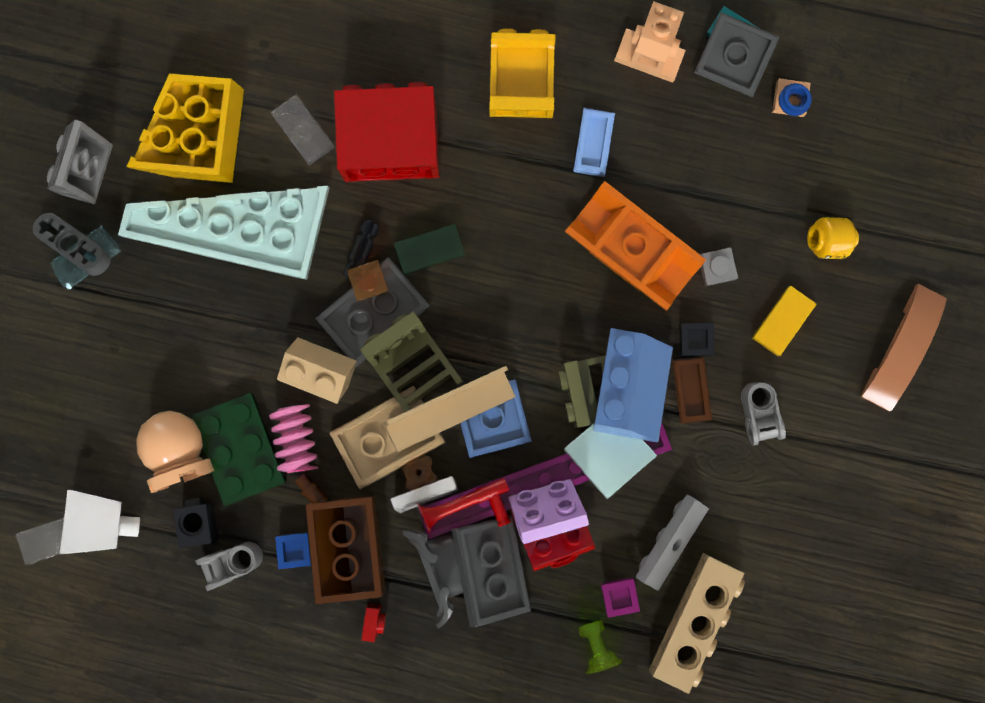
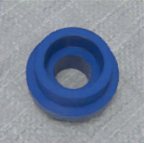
M793 83L787 85L780 92L778 101L784 113L790 116H799L809 109L812 97L810 91L804 85ZM796 96L799 99V105H792L789 97Z

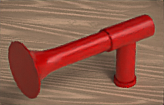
M505 478L482 486L469 494L436 507H423L417 503L429 535H431L433 525L440 519L487 500L490 502L498 522V527L511 522V518H509L500 496L509 491Z

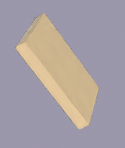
M412 386L400 394L404 399L416 391V388ZM395 397L330 432L335 445L360 490L445 443L441 433H438L396 452L383 422L404 413ZM422 399L411 405L410 409L424 404Z

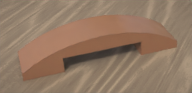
M916 284L903 310L905 315L879 367L873 370L860 396L861 398L887 411L893 409L915 375L932 342L945 308L946 297L920 284Z

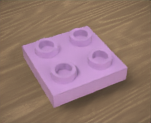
M571 479L555 481L550 485L533 490H523L516 495L508 497L521 542L524 544L589 525L587 514Z

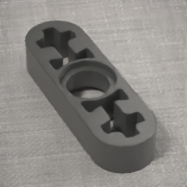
M42 214L34 222L33 233L38 239L87 274L97 276L105 272L109 267L110 255L105 249L55 214ZM50 226L59 231L56 237L47 231ZM77 237V245L72 250L66 251V243L71 238ZM87 251L94 257H97L94 262L84 257Z

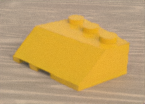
M169 74L153 108L155 113L147 130L143 129L139 141H141L135 156H131L126 167L175 178L233 183L244 89L229 78Z

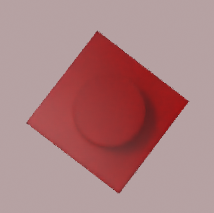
M369 603L367 605L361 641L375 642L378 633L384 634L386 614L381 613L382 604Z

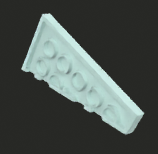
M318 186L317 188L310 189L296 188L277 192L262 191L219 195L211 198L196 197L177 201L163 200L130 203L125 206L118 235L307 280L330 188L329 186Z

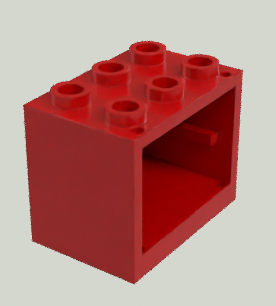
M424 82L409 83L408 87L395 88L393 84H378L375 86V89H362L358 85H347L342 87V90H334L337 170L345 182L439 178L437 110L433 86H427Z

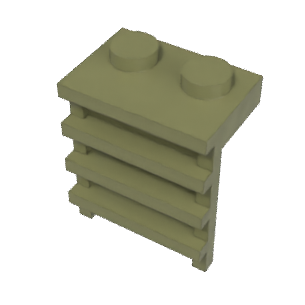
M414 311L409 315L403 314L397 317L392 322V327L382 334L376 333L370 336L365 341V346L360 348L365 358L377 371L404 412L411 410V405L451 377L457 385L463 382ZM431 347L435 353L433 356L395 383H392L389 378L391 374ZM440 362L446 368L444 371L403 399L399 391Z
M606 355L563 363L561 365L562 371H558L562 391L567 390L569 403H565L567 418L569 422H574L576 428L595 423L597 402L589 366L600 363L603 375Z

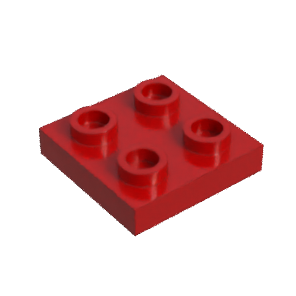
M510 509V510H511V514H512L513 519H514V522H515V518H514L512 509ZM587 526L526 544L523 543L533 571L548 566L552 568L565 566L576 560L578 555L595 549V544Z

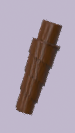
M302 474L295 481V484L303 491L301 494L310 503L329 501L327 495L320 489V486L315 481L312 483L305 474Z

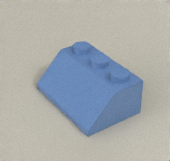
M611 328L593 431L658 443L673 347L643 333Z

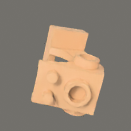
M653 1L644 27L637 25L636 31L626 28L614 61L673 83L686 51L679 48L681 40L675 38L684 12Z

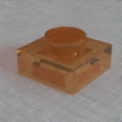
M378 260L347 270L357 301L388 292Z

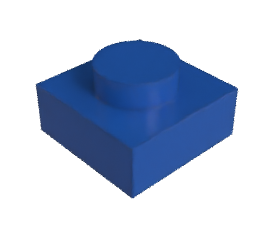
M308 532L277 535L275 537L278 569L312 565Z

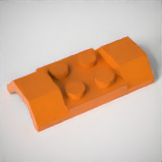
M606 181L602 183L585 208L565 230V233L590 251L589 253L666 311L688 281L706 261L704 257Z

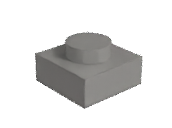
M731 247L700 254L706 259L701 266L705 286L738 279Z

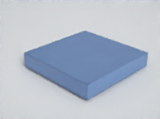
M515 379L509 381L515 398L461 422L469 458L532 442Z

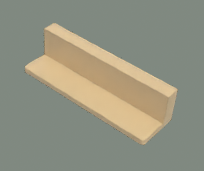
M507 366L383 422L396 452L515 398V394L504 373L508 371Z

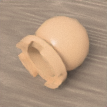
M164 411L153 415L141 425L136 438L137 454L144 466L154 472V477L147 480L151 493L167 489L170 485L180 482V477H183L185 483L214 471L210 458L202 460L199 457L203 446L202 437L193 419L179 412Z

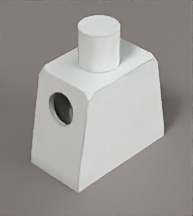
M67 490L60 554L116 549L118 536L138 537L140 517L120 516L122 502Z

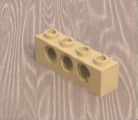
M705 553L702 554L649 668L653 677L688 694L692 686H698L704 671L701 668L706 656L711 657L716 648L717 639H715L719 628L725 627L730 618L731 610L728 608L733 597L737 598L743 590L745 580L742 579L744 576L742 571ZM711 586H718L720 589L718 599L708 602L705 598L707 589ZM705 616L706 626L700 631L692 630L691 624L694 618ZM684 646H691L693 648L692 656L685 661L679 660L677 656L678 651Z

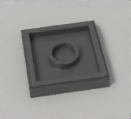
M720 12L694 74L752 98L780 37Z

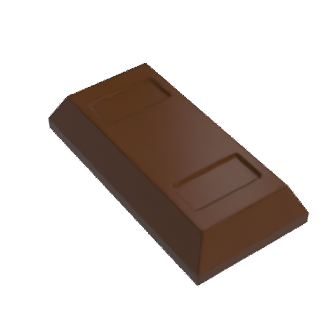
M704 356L672 360L680 424L712 420Z

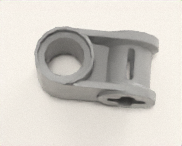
M760 382L747 384L742 389L741 401L745 415L746 432L751 445L755 446L759 444V441L776 437L779 440L785 439V425L780 414L777 394L774 388L769 384ZM761 388L765 394V399L761 405L756 406L752 401V394L756 389Z
M244 542L224 551L222 549L195 560L197 565H201L207 581L205 588L206 591H209L259 567L262 563L263 553L256 543ZM241 550L248 552L251 556V564L249 566H245L239 561V552Z

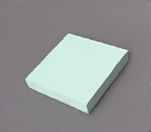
M593 423L565 447L564 451L604 497L608 499L657 455L644 440L593 431Z

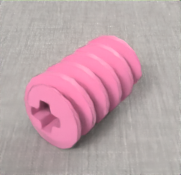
M309 404L279 408L269 415L270 419L280 421L279 424L271 428L272 432L282 434L281 437L273 440L274 445L284 448L275 453L276 458L285 459L284 463L277 466L278 471L293 473L318 469V466L309 465V462L317 458V454L307 452V449L315 445V441L305 439V436L313 433V428L303 426L304 423L311 420V415L301 414L302 410L310 407Z

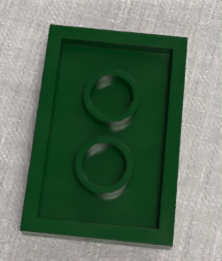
M248 393L191 415V419L194 420L201 432L202 448L206 459L210 458L214 469L212 475L224 506L287 482L283 471L277 470V466L280 463L278 458L275 457V449L253 393Z

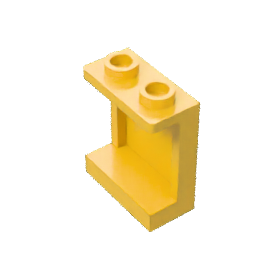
M500 29L498 33H491L490 117H553L555 34H549L548 31L541 29L531 30L530 33H517L514 29Z

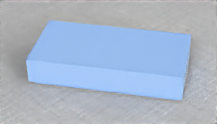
M583 109L573 172L600 177L605 176L615 113Z

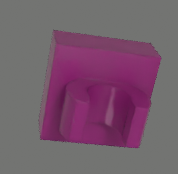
M633 577L600 583L608 618L640 612Z

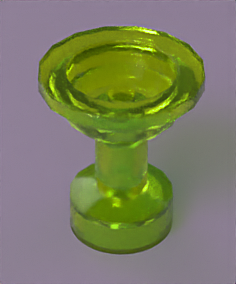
M602 619L578 627L580 636L588 637L594 655L588 661L589 667L586 670V674L600 672L623 663L622 658L619 659L615 653L606 652L600 635L605 630Z

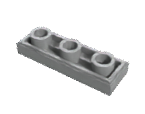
M688 494L683 500L679 501L673 510V517L667 527L658 533L654 548L640 562L636 578L644 584L659 590L709 508Z

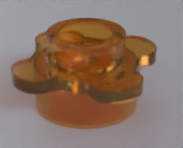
M422 455L420 459H413L401 467L402 471L405 472L407 478L406 487L412 491L420 486L429 485L437 481V476L432 472L431 468L433 461L428 455ZM418 470L422 471V474L420 476L416 475V472Z

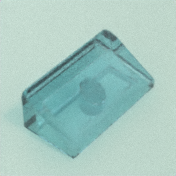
M102 225L87 235L88 238L109 253L110 259L121 252ZM77 243L67 251L72 250L77 245ZM88 251L84 255L91 262H94L97 258ZM62 255L50 263L61 285L69 289L89 275Z

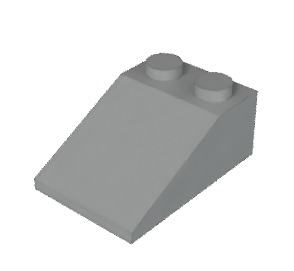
M78 120L71 122L66 127L64 135H61L58 139L56 147L58 155L55 164L48 171L47 182L49 184L47 189L59 195L95 205L113 144L83 122Z

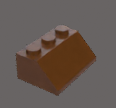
M376 496L350 497L306 504L315 604L382 597L385 593Z

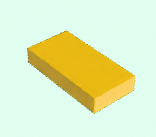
M788 286L752 339L776 356H781L817 304L792 286Z

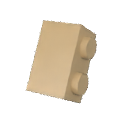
M297 337L284 354L277 380L338 404L349 387L357 361Z

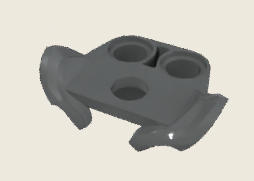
M403 530L402 535L408 538L409 543L418 549L439 609L436 613L437 621L435 624L438 629L448 621L453 612L454 604L448 598L463 593L452 533L450 531L427 540L428 534L424 532Z

